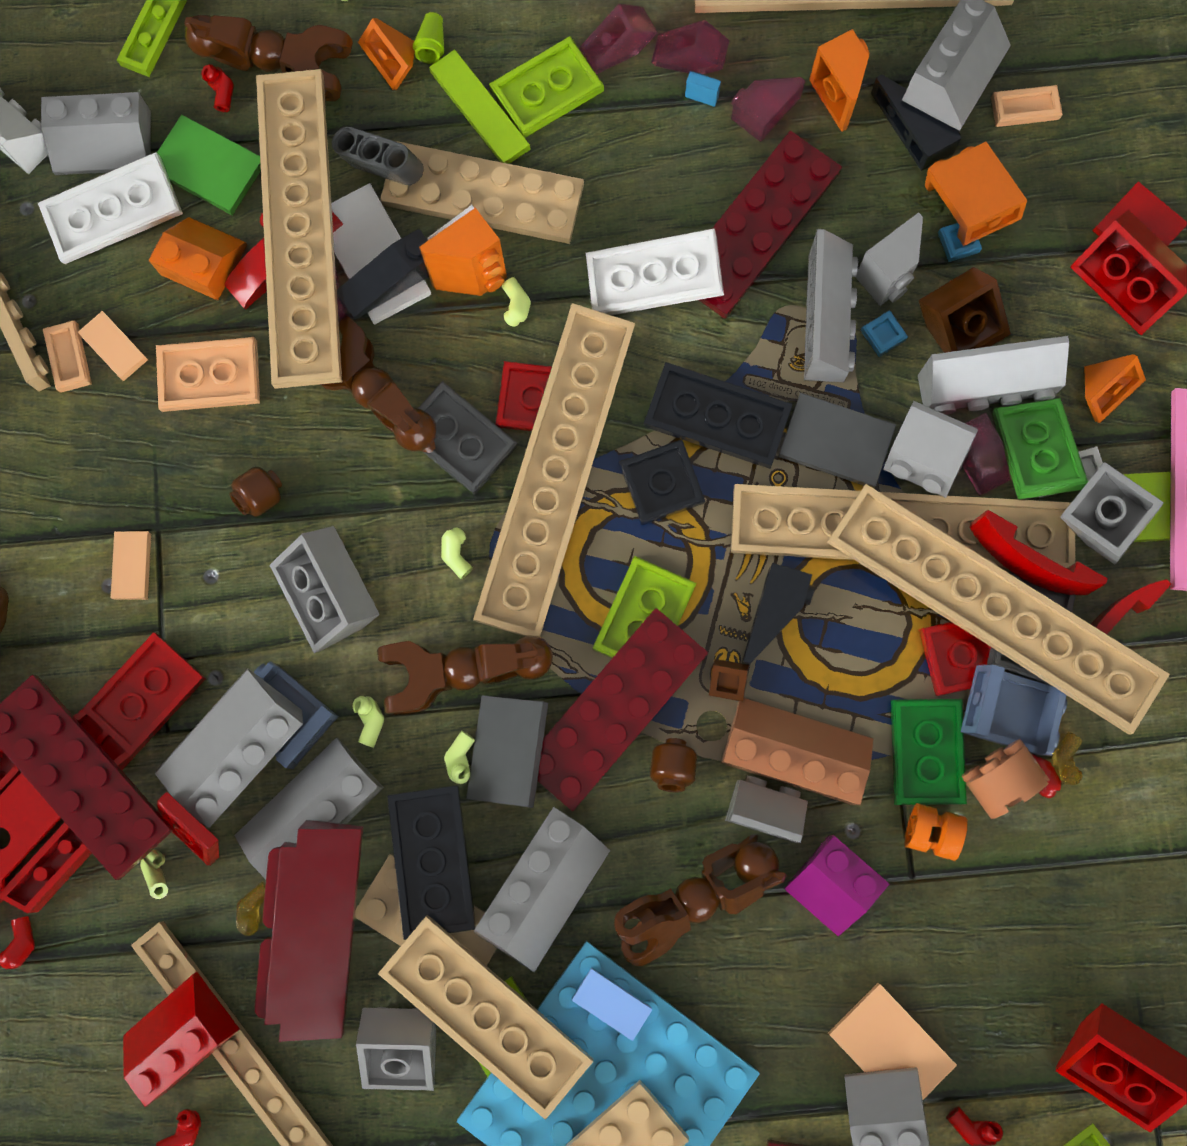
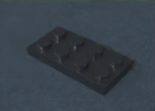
M665 362L644 421V427L771 469L793 404Z
M459 786L387 795L403 940H406L427 915L448 933L474 930L476 922Z

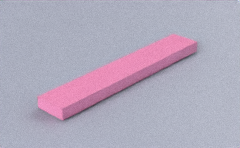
M1175 388L1171 391L1170 583L1172 584L1170 585V590L1187 591V389Z

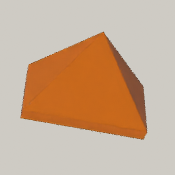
M372 18L358 44L392 90H397L413 66L415 54L413 50L414 40L381 20Z
M1131 354L1084 366L1085 399L1094 421L1101 423L1146 381L1138 356Z

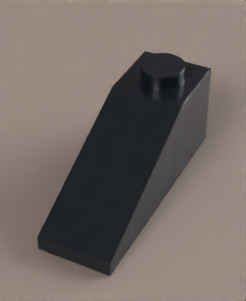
M884 75L876 77L871 95L920 170L922 171L935 162L953 154L961 140L960 131L902 101L907 89Z
M420 229L391 244L337 289V299L353 320L429 277L419 248L428 239Z
M775 563L771 564L741 664L750 665L799 613L804 604L810 605L815 586L810 584L812 574Z

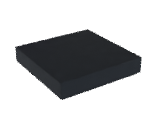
M683 440L619 461L641 525L705 504L703 493Z

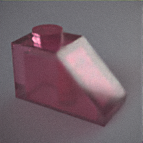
M618 4L579 48L594 72L599 74L637 55L658 32L643 7Z
M702 20L658 34L651 63L662 68L684 73L694 71L703 75L722 70L730 40L706 20Z
M801 77L754 80L747 89L741 88L734 96L731 103L733 105L731 119L761 142L801 98L805 80Z
M986 413L965 423L978 429L962 466L979 496L1010 481L1003 442Z

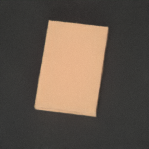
M255 337L156 345L158 409L161 412L260 404L258 348Z
M879 983L828 1032L864 1072L917 1067L923 1100L957 1066Z

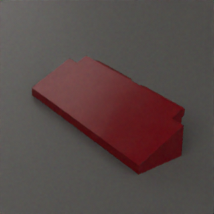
M306 820L298 828L297 843L284 842L281 847L273 848L268 854L263 923L266 927L272 928L273 931L272 937L264 939L260 945L255 1013L258 1017L265 1019L264 1025L280 1024L279 1042L338 1039L344 1035L363 826Z

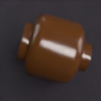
M252 467L233 480L231 485L232 492L229 493L232 502L243 515L249 513L252 516L258 517L280 502L281 494L279 488L282 487V483L272 470L266 472L261 467Z
M668 738L666 743L657 745L652 751L650 777L657 783V787L660 790L675 793L683 792L685 787L690 786L695 781L697 754L694 749L686 746L687 742L683 739Z

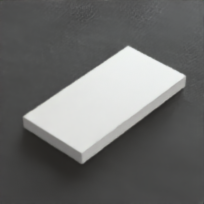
M157 152L38 203L58 257L64 264L183 214L162 159Z
M370 183L331 203L333 213L343 223L340 228L333 232L334 253L349 279L391 244L401 239ZM422 280L369 311L368 315L375 325L432 295L425 280Z
M715 229L586 253L592 310L608 315L724 295Z

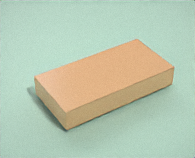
M1057 85L993 92L991 96L996 127L1060 120L1063 115Z
M103 311L78 331L79 335L123 381L148 361L146 356Z
M75 320L43 328L55 388L60 393L92 385L82 337L78 333L80 331L79 324Z
M148 531L114 532L111 599L148 600L151 533Z

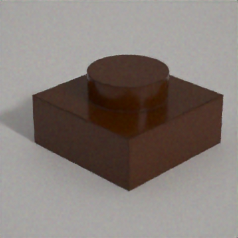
M715 659L709 696L743 702L749 665Z

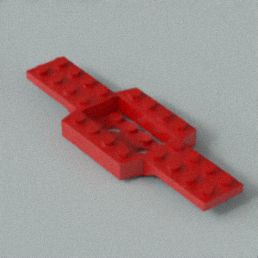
M153 632L74 717L117 766L123 770L206 680V677L162 637ZM1 749L0 828H4L9 832L10 842L4 849H0V903L4 900L27 914L35 913L45 906L92 853L64 822L9 883L5 880L61 817Z

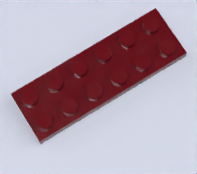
M789 131L712 228L715 229L724 295L700 299L699 301L726 319L841 173L842 166L792 131Z
M655 608L543 738L537 781L573 812L709 652Z
M32 674L0 703V749L115 880H121L174 830L39 676Z

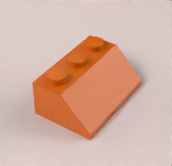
M476 208L419 246L431 284L435 290L482 296L487 291L494 292L499 289L504 283V279L507 278L500 239Z

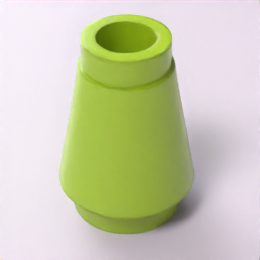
M429 12L424 16V20L413 43L415 56L421 62L433 64L444 54L443 18L434 12Z

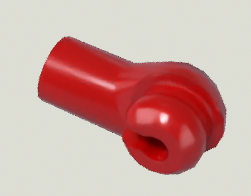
M208 64L203 67L201 76L216 92L214 108L221 112H229L234 89L233 81L221 68Z
M1032 754L1050 779L1047 781L1049 784L1039 794L1045 798H1052L1056 795V791L1061 789V779L1051 762Z
M29 916L11 920L14 939L0 953V966L4 969H16L23 965L35 948Z
M959 1106L951 1110L946 1116V1119L969 1145L991 1146L995 1145L1003 1137V1129L999 1123L995 1121H971Z
M191 1109L182 1110L176 1118L179 1122L175 1134L158 1141L156 1146H193L201 1127L199 1113Z

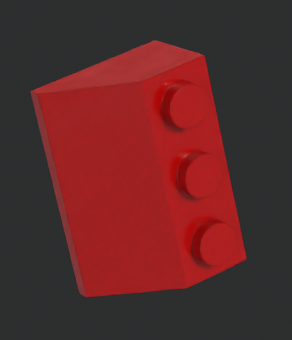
M1130 210L1117 218L1070 266L1140 335L1148 330L1187 293V265Z
M198 972L193 973L123 1035L124 1079L144 1107L174 1087L240 1030Z
M1103 1003L1080 1023L1056 1065L1055 1071L1148 1132H1152L1187 1104V1057Z

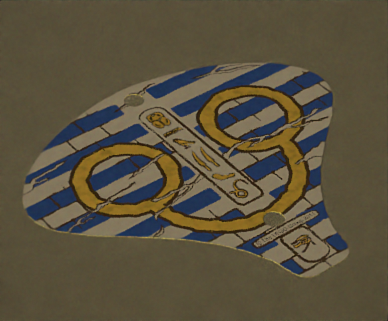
M797 305L781 307L772 315L756 348L736 372L725 381L785 402L797 403L799 394L803 393L865 414L856 377V333L854 340H850L849 352H855L854 370L848 373L844 383L804 380L807 308ZM784 428L771 469L683 440L703 493L705 504L645 525H641L619 461L682 439L654 430L594 459L540 638L550 645L553 653L550 669L577 692L582 694L612 659L592 648L634 556L691 580L697 584L678 627L709 653L641 732L663 743H666L668 738L683 739L687 742L686 746L695 750L697 756L721 761L739 701L709 696L713 663L715 659L742 663L767 573L771 564L775 563L812 574L810 584L815 586L810 605L804 604L799 613L749 665L744 698L873 738L871 760L893 755L891 700L962 699L964 719L971 689L935 696L919 629L951 621L855 560L731 553L733 491L735 484L861 491L864 487L852 481L778 457L787 432L786 428ZM884 460L874 489L878 492L904 493L895 481L892 473L883 470L886 464ZM507 511L503 514L493 533L490 542L489 564H491ZM716 711L726 719L727 731L720 740L707 741L698 734L697 721L704 712Z

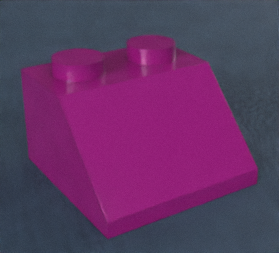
M828 835L783 889L835 935L840 936L870 909L889 886V883L836 836Z

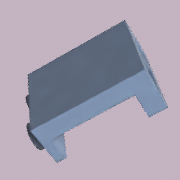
M270 661L267 665L261 664L254 673L302 709L303 724L275 754L276 760L287 769H294L339 716L278 664Z
M993 664L976 665L961 733L1005 746L1021 739L1031 754L1052 756L1060 739L1058 730L1061 717L1067 708L1066 694L1053 686L1004 672L1005 668Z

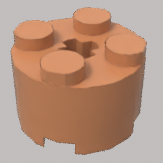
M1021 739L1014 741L1004 749L1000 747L985 757L987 761L981 767L976 765L961 776L991 819L1010 812L1005 805L1011 807L1022 800L1025 803L1049 784L1047 781L1050 780Z

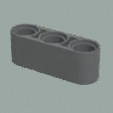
M352 127L340 128L332 138L333 150L356 169L404 185L415 184L423 175V163L402 143Z

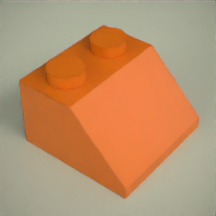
M853 29L818 47L809 79L841 132L848 128L869 59V50L865 41L859 39Z
M188 217L163 232L148 261L161 276L215 300H219L225 288L224 283L238 264L247 243Z

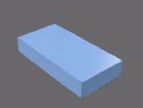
M590 968L572 997L573 1002L632 1041L653 1010L652 1007L593 968Z

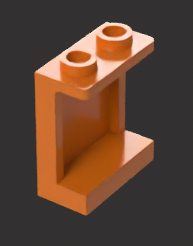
M987 142L975 147H967L960 154L947 160H939L928 168L925 188L927 191L936 189L958 222L957 237L963 246L1022 219L1027 199Z

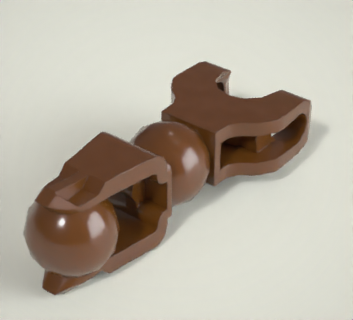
M196 15L186 17L184 21L186 26L185 40L188 47L195 54L201 57H211L218 62L241 71H248L249 67H253V63L265 72H276L280 69L282 73L320 69V64L328 58L345 59L348 57L353 45L351 37L346 32L324 25L312 26L299 34L287 32L286 38H284L274 30H261L257 32L256 27L252 26L249 20L240 17ZM322 70L325 101H336L341 95L342 87L340 81L335 75Z
M347 315L343 316L339 320V331L343 336L340 346L342 382L321 384V386L329 390H349L358 404L371 409L378 420L394 433L396 441L403 448L411 452H433L435 449L434 440L436 438V423L427 412L421 409H414L393 382L390 375L373 365V344L366 337L365 332Z
M525 636L520 638L515 644H482L475 647V650L470 647H458L447 655L443 653L431 654L424 647L411 641L380 646L377 649L380 662L388 665H404L409 673V682L403 692L384 699V712L399 715L425 711L434 703L436 697L441 692L452 690V687L457 690H468L474 688L480 682L495 684L518 676L525 679L539 678L550 669L553 653L551 647L544 639L538 636Z
M758 834L750 835L739 844L732 843L706 856L702 862L704 868L701 871L702 878L692 877L684 880L677 887L675 894L672 889H669L662 894L642 896L620 909L615 916L614 926L617 935L622 939L621 947L624 958L635 966L646 965L668 952L683 934L690 931V922L701 923L708 921L716 913L718 907L721 911L725 909L729 914H738L763 897L765 890L783 883L786 873L778 871L779 859L775 851L766 843L758 842ZM734 865L737 876L745 884L733 890H728L725 888L723 881L718 880L716 877ZM629 919L640 920L632 929L624 927ZM647 940L648 945L645 951L634 953L631 950L633 945Z

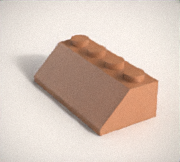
M744 698L743 702L739 701L720 763L853 806L861 805L870 773L873 738Z

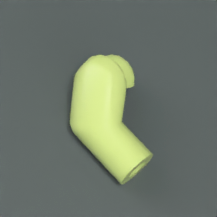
M511 277L502 284L503 290L511 300L508 307L509 310L504 313V320L508 325L515 327L520 322L526 320L531 301L516 278Z
M455 527L447 530L442 536L441 558L460 579H463L473 570V567L460 555L461 545L466 540V535L462 529Z
M359 696L352 705L353 711L358 713L364 724L358 742L374 748L384 723V715L373 698Z
M462 730L444 756L448 776L457 784H464L470 778V767L466 753L475 742L471 735Z
M153 849L141 860L140 867L151 897L161 899L168 893L166 880L160 868L165 863V856L160 851Z

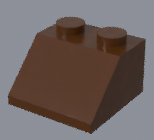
M972 267L918 300L926 327L944 353L990 347L1011 334L997 279L975 267Z

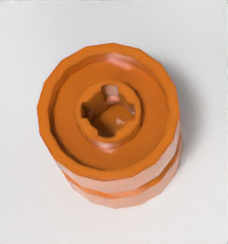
M916 803L907 823L905 847L925 853L929 849H933L935 856L956 861L965 842L967 818L951 812H944L942 815H939L937 808ZM934 826L935 829H934V833H933V837H932V836H930V835H931L932 827Z

